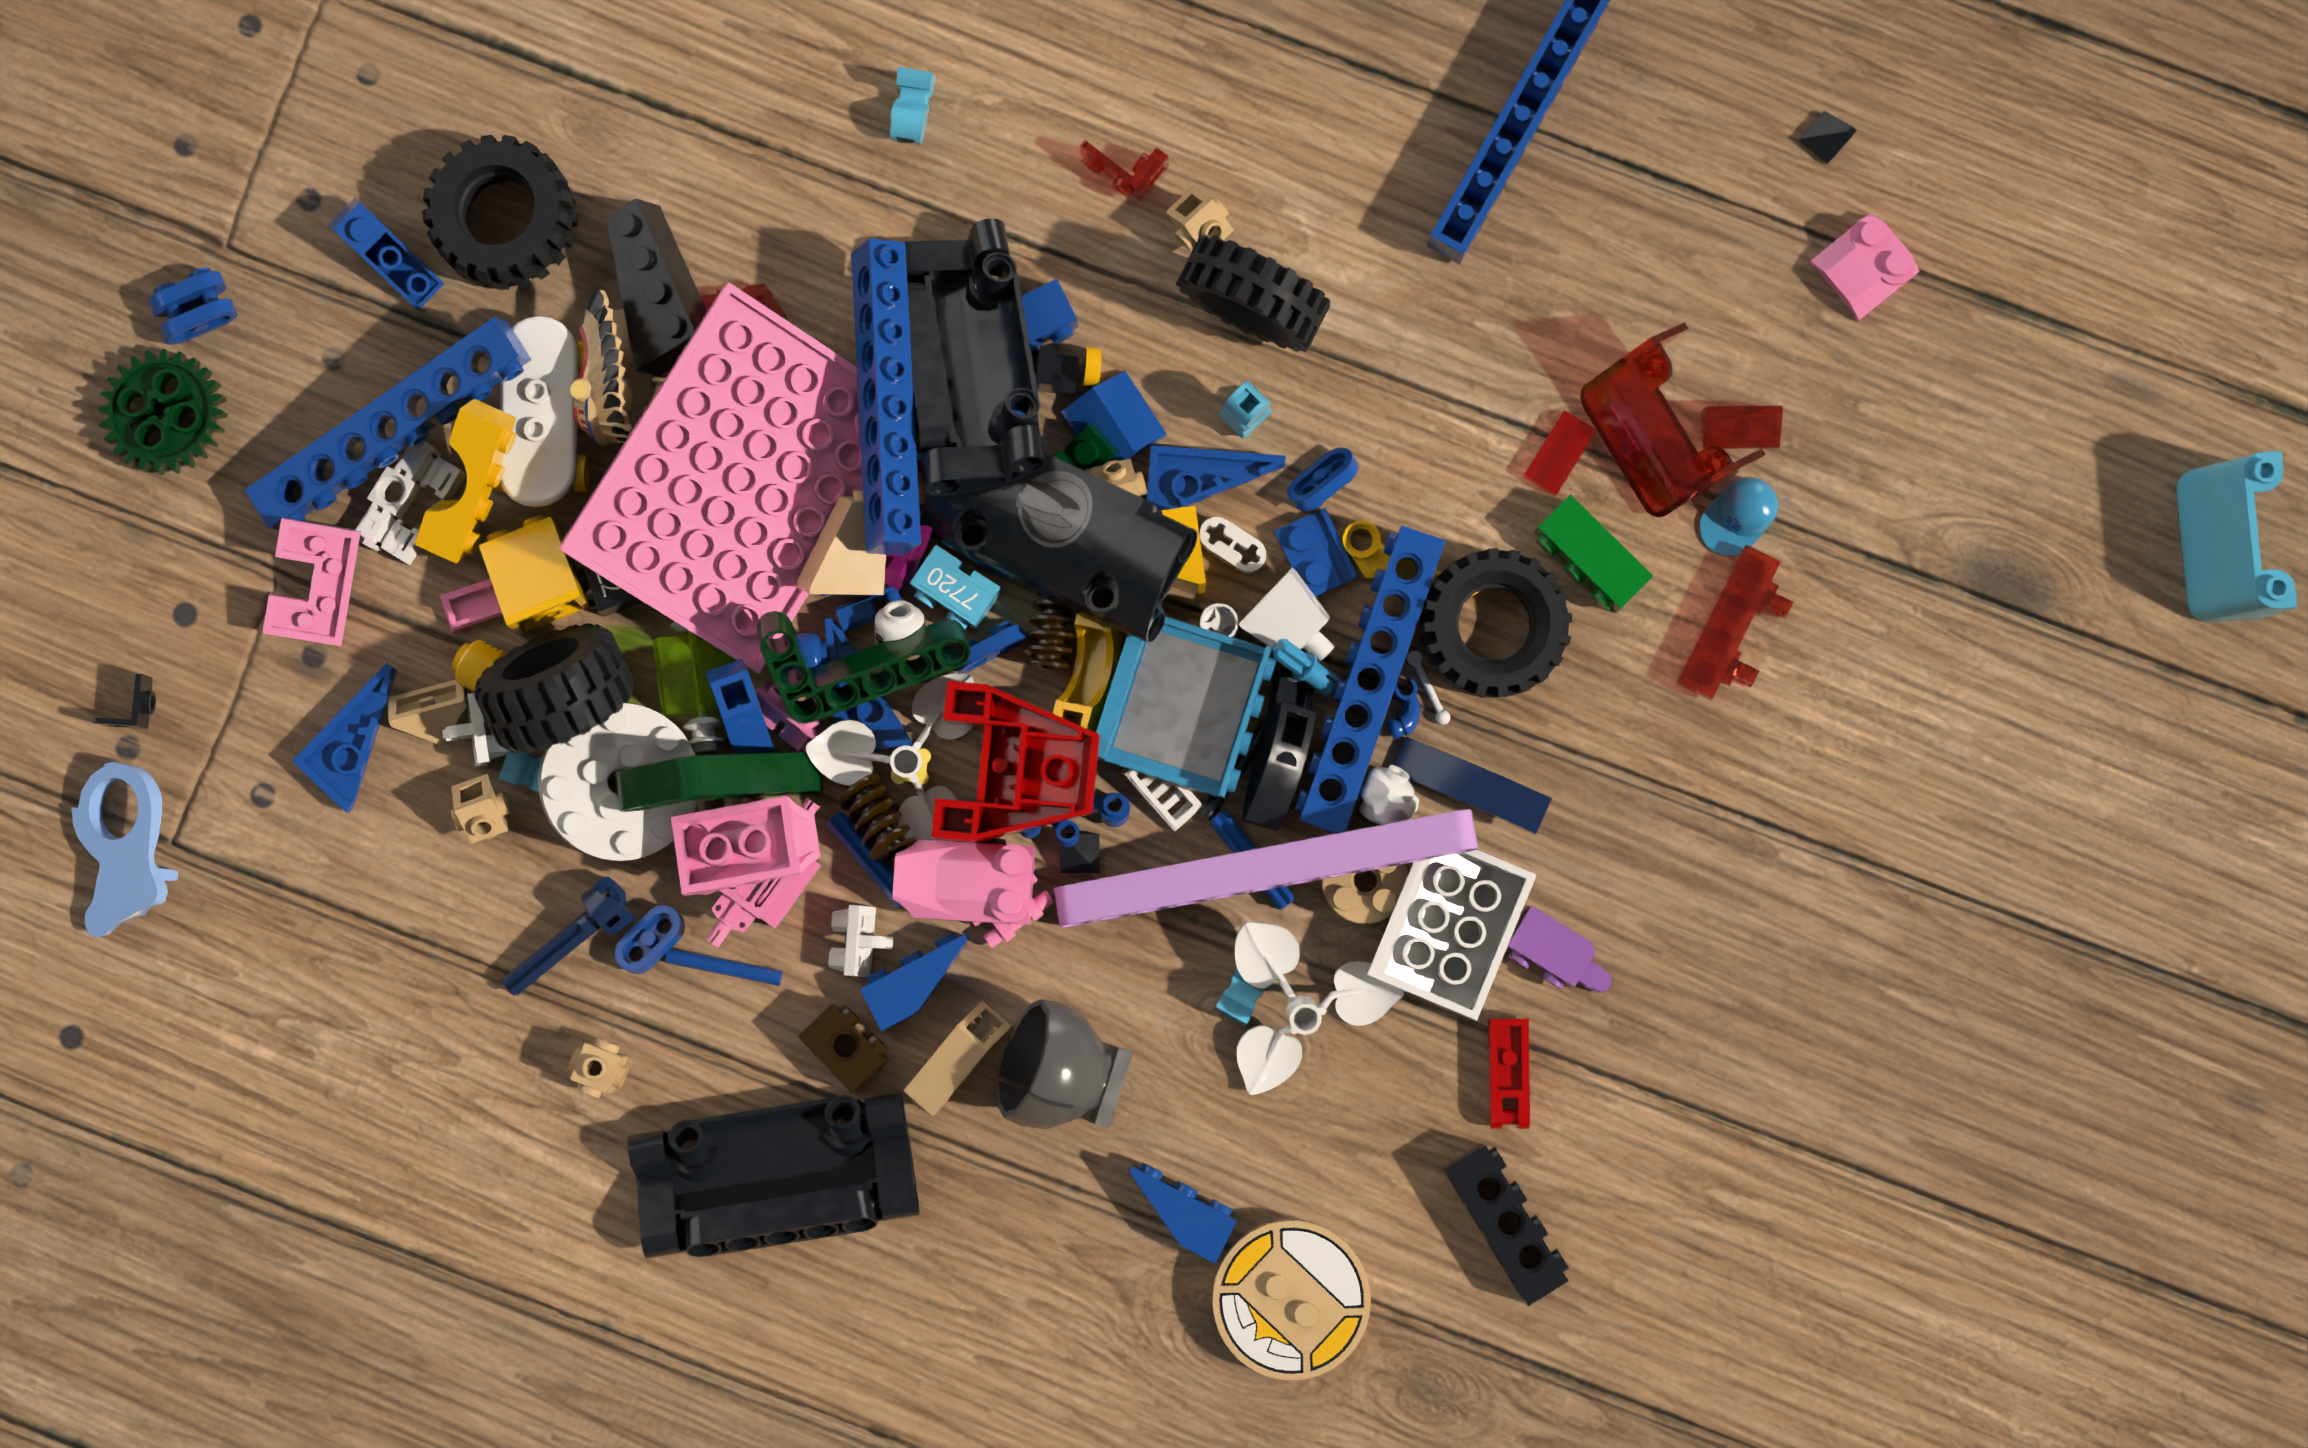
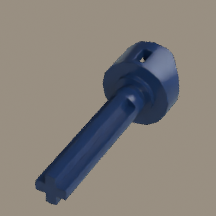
M608 876L604 877L581 895L587 911L579 915L501 979L502 983L508 988L509 993L513 996L520 994L599 930L600 927L608 933L615 935L634 920L635 915L627 909L626 892L617 882Z

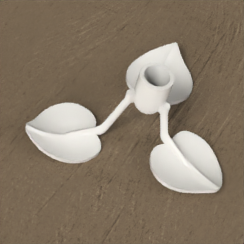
M955 673L940 676L926 683L917 692L912 703V714L916 720L927 724V726L913 746H900L894 750L891 756L873 754L876 739L872 731L865 724L858 721L844 720L831 725L806 745V752L810 760L826 777L836 783L851 786L861 778L872 774V761L890 763L895 774L900 777L910 778L918 796L907 798L899 808V812H901L903 817L898 821V826L908 824L910 827L909 832L904 837L906 839L916 837L917 840L946 841L931 837L935 798L958 799L951 790L941 785L934 786L926 793L924 792L916 775L922 765V758L918 750L932 730L943 739H956L964 736L972 728L969 725L949 724L943 720L947 681L974 683L973 677L969 674Z
M1253 921L1244 923L1237 934L1234 946L1237 969L1242 978L1255 988H1266L1275 979L1278 980L1289 999L1286 1014L1291 1024L1282 1026L1278 1032L1269 1025H1258L1247 1030L1240 1038L1236 1049V1057L1247 1092L1250 1095H1255L1271 1090L1283 1083L1296 1071L1302 1059V1045L1297 1038L1285 1034L1291 1032L1292 1034L1307 1035L1315 1032L1321 1024V1015L1326 1014V1008L1333 999L1336 998L1335 1009L1340 1018L1351 1025L1363 1026L1381 1018L1397 1001L1404 997V991L1367 975L1372 963L1355 961L1337 969L1333 979L1337 991L1329 992L1321 1004L1316 1005L1315 1001L1308 996H1296L1283 974L1292 971L1299 961L1300 948L1294 935L1286 928L1276 924Z

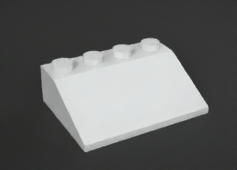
M1479 850L1413 862L1367 975L1472 1021H1477L1537 875Z

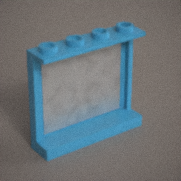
M1165 617V623L1160 635L1151 644L1127 634L1096 733L1100 734L1098 760L1225 799L1227 791L1235 792L1241 771L1234 769L1239 754L1246 756L1253 733L1246 731L1250 717L1258 719L1265 696L1258 694L1262 679L1270 681L1276 664V660L1270 657L1272 647L1266 646L1264 648L1169 617Z

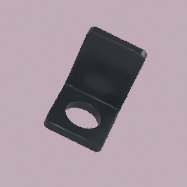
M144 674L135 675L131 720L94 717L93 723L105 727L148 729L150 714L152 715L156 708V695L152 691L153 678Z

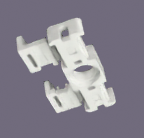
M423 441L412 447L408 445L394 469L387 466L368 495L367 499L372 504L355 529L361 531L359 542L377 552L384 549L408 565H411L421 547L414 545L419 530L413 527L410 531L402 526L405 521L401 519L421 487L425 489L427 485L436 490L435 495L442 500H451L467 474L440 458V451L427 442ZM433 454L437 456L436 459L432 457ZM393 483H400L403 487L402 497L396 502H388L385 498L386 489ZM377 542L382 544L381 547L376 545Z

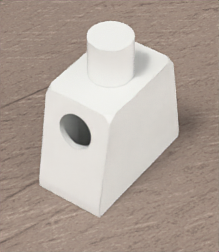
M1293 567L1238 624L1242 629L1270 647L1276 645L1279 639H1287L1300 650L1304 648L1308 653H1313L1319 663L1335 647L1319 631L1327 623L1330 616Z

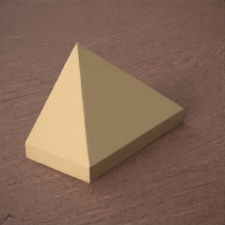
M456 680L389 697V724L392 728L442 745L445 741L442 730H445V727L455 725L466 709V688L458 684Z

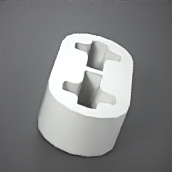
M1212 517L1202 524L1199 532L1200 543L1206 551L1244 574H1254L1264 566L1266 550L1259 540L1221 517ZM1218 526L1224 528L1223 536L1232 543L1230 546L1221 541H1217L1214 545L1210 544V535L1206 531L1209 528L1216 530ZM1237 545L1246 551L1251 546L1256 548L1255 556L1259 561L1257 563L1250 561L1247 566L1241 563L1242 555L1235 551L1234 547Z

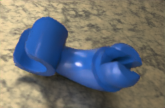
M1408 678V684L1412 690L1410 695H1402L1397 684L1393 693L1397 700L1404 702L1403 711L1397 718L1391 719L1387 723L1390 735L1394 739L1404 735L1408 736L1418 725L1420 717V705L1416 696L1418 688L1417 683L1412 678Z

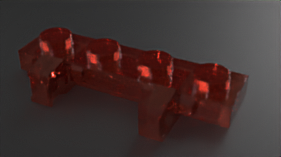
M1745 545L1676 683L1677 685L1711 701L1720 683L1730 686L1732 680H1735L1748 687L1754 684L1760 670L1739 661L1742 652L1737 649L1755 614L1760 616L1763 609L1783 619L1787 617L1794 602L1777 594L1779 585L1772 582L1781 561Z

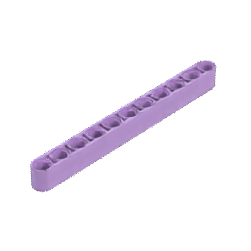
M1468 809L1056 887L1053 890L1060 928L1455 855L1479 848L1472 811Z

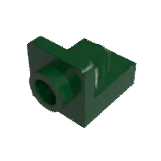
M1092 423L1087 425L1063 451L1055 453L1053 457L1086 471L1085 469L1106 464L1119 451L1098 427Z

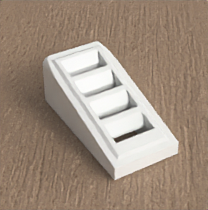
M1123 768L1120 771L1173 831H1176L1203 807L1202 803L1189 788L1163 780L1150 792L1147 786L1156 779L1155 777L1145 775L1139 779L1136 776L1139 772ZM1173 785L1177 790L1161 804L1157 799ZM1184 797L1188 802L1171 816L1168 810Z

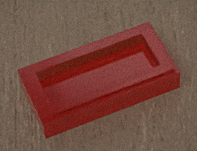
M1564 410L1523 477L1556 497L1597 429Z

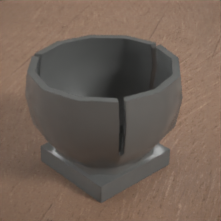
M1040 999L1031 1003L1017 1021L1004 1051L998 1079L1017 1087L1030 1089V1091L1015 1088L999 1081L997 1083V1107L1003 1118L1025 1127L1048 1129L1082 1118L1093 1124L1109 1128L1133 1052L1101 1041L1085 1015L1061 1002Z

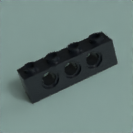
M1481 1143L1445 1165L1442 1169L1521 1299L1527 1306H1530L1569 1282L1563 1273L1569 1267L1557 1249L1550 1251L1543 1240L1548 1235L1545 1227L1537 1215L1530 1218L1522 1206L1523 1203L1527 1202V1198L1516 1181L1508 1183L1501 1171L1507 1166L1497 1149L1493 1147L1488 1150L1486 1145ZM1485 1177L1494 1178L1498 1185L1497 1193L1490 1199H1482L1477 1192L1478 1183ZM1513 1211L1518 1217V1226L1510 1233L1501 1232L1498 1227L1499 1217L1504 1212ZM1533 1245L1539 1252L1538 1261L1533 1266L1524 1267L1519 1261V1253L1525 1246Z

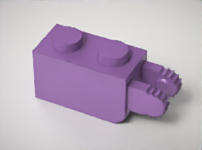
M1534 906L1527 907L1516 925L1507 949L1511 951L1508 957L1526 969H1529L1531 964L1544 971L1541 978L1562 990L1564 985L1572 988L1578 983L1586 989L1590 988L1595 993L1608 991V988H1611L1613 978L1610 977L1611 974L1607 973L1608 971H1604L1602 967L1591 961L1595 955L1593 943Z

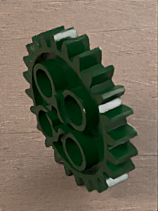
M162 349L159 359H157L154 353L147 350L145 352V362L140 361L135 356H131L133 368L128 370L119 365L118 370L122 375L120 380L112 377L107 379L114 387L113 391H101V395L109 400V405L98 407V411L108 415L109 418L100 422L99 426L105 430H112L104 440L109 444H117L113 450L114 454L119 457L127 454L125 463L134 467L139 462V469L146 473L151 470L153 464L155 472L160 475L165 474L167 465L173 472L180 473L181 462L194 468V455L197 454L207 459L208 455L204 449L205 445L208 444L214 447L219 445L211 437L213 432H225V429L216 424L217 419L228 417L226 412L217 408L218 405L223 404L227 400L221 394H214L222 385L216 380H209L213 372L207 367L199 370L201 362L194 357L186 363V355L180 351H177L172 359L171 353L166 349ZM177 378L178 387L176 391L166 395L164 391L166 383L170 379ZM189 395H193V399L191 401L184 402L189 397ZM143 396V407L138 412L131 413L130 406L132 401L136 397ZM165 405L168 408L164 410L165 417L161 419L158 417L162 414L160 408ZM195 411L196 420L194 424L188 428H183L182 419L184 415ZM142 422L136 430L133 429L135 423ZM160 429L162 435L159 443L150 447L148 445V436L152 431Z

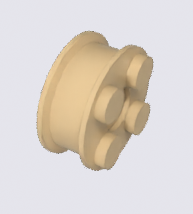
M1402 864L1370 870L1376 878V886L1370 892H1361L1355 887L1354 876L1356 873L1322 879L1324 897L1330 908L1346 921L1361 925L1381 922L1393 913L1408 876L1406 865Z

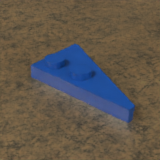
M1151 445L1147 501L1157 506L1160 510L1188 507L1284 468L1286 456Z
M832 618L824 619L828 662L856 653L837 621ZM838 683L834 687H842L847 683ZM884 696L833 714L834 724L844 720H854L865 724L872 731L876 739L874 751L896 749L904 745L913 746L912 740Z
M386 663L292 760L296 766L347 813H350L354 808L397 670L389 663Z

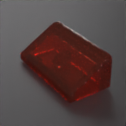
M1706 406L1701 411L1702 449L1780 448L1782 406Z

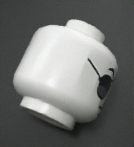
M903 600L890 602L880 609L875 616L876 645L885 641L904 639L917 632L920 628L925 627V617L921 610Z

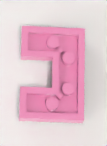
M281 518L275 557L313 563L314 570L309 600L269 594L262 633L342 646L361 531Z

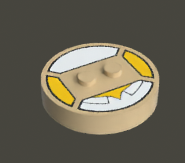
M1281 1219L1261 1224L1249 1230L1228 1249L1219 1264L1214 1278L1212 1304L1219 1333L1226 1346L1238 1360L1253 1371L1264 1376L1279 1380L1296 1381L1325 1374L1341 1364L1354 1351L1367 1327L1371 1296L1364 1267L1351 1247L1341 1237L1317 1223L1300 1219Z

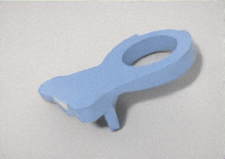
M118 762L105 763V766L93 773L81 790L78 808L71 807L73 827L77 838L100 865L94 897L91 905L85 912L87 932L94 937L110 935L120 924L143 916L151 907L164 903L168 893L164 881L178 880V871L160 868L154 862V852L162 817L161 792L154 778L142 767ZM118 780H124L132 787L137 797L138 813L131 831L119 839L108 831L103 821L102 805L109 787Z

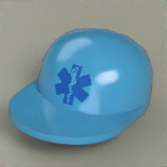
M1754 477L1740 478L1728 485L1701 516L1699 529L1704 544L1711 551L1722 556H1736L1747 551L1771 526L1777 516L1779 503L1775 491L1768 483Z

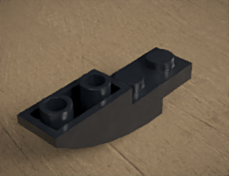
M1284 668L1276 670L1274 674L1262 744L1254 748L1241 821L1274 831L1280 829L1295 794L1307 757L1317 713L1311 711L1314 688L1305 681H1297L1293 678L1292 671Z

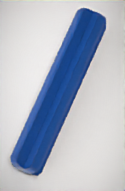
M1221 811L1211 819V826L1232 853L1256 849L1227 811ZM1286 886L1263 891L1278 910H1282L1294 900L1293 894Z
M843 812L836 813L828 820L827 827L897 908H903L901 904L892 899L894 871L885 861H872L869 855L871 849H866L861 842L863 836L856 834L854 830L855 825L849 822Z

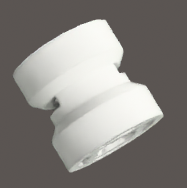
M1216 603L1208 606L1203 611L1200 617V627L1234 638L1237 634L1239 620L1232 607Z

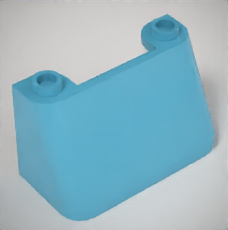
M2282 451L2261 452L2196 468L2182 475L2177 483L2176 493L2187 604L2193 617L2201 622L2266 619L2297 607L2296 587L2290 575L2282 570H2262L2254 493L2270 491L2280 484L2283 478Z

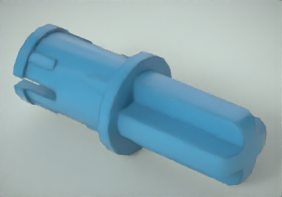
M1279 639L1277 644L1272 647L1271 653L1274 655V659L1292 671V676L1297 681H1305L1322 696H1327L1336 689L1337 685L1329 679L1338 682V676L1317 662V657L1313 653H1304L1287 639Z

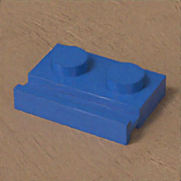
M1326 508L1274 531L1290 568L1293 567L1316 598L1358 578Z

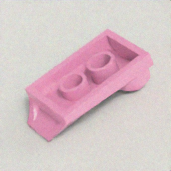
M788 796L671 817L681 892L684 896L695 894L709 895L717 890L801 875L811 863L820 858L814 813L798 806Z
M917 840L912 846L895 855L892 899L901 904L913 918L1030 925L1036 847L1016 844Z

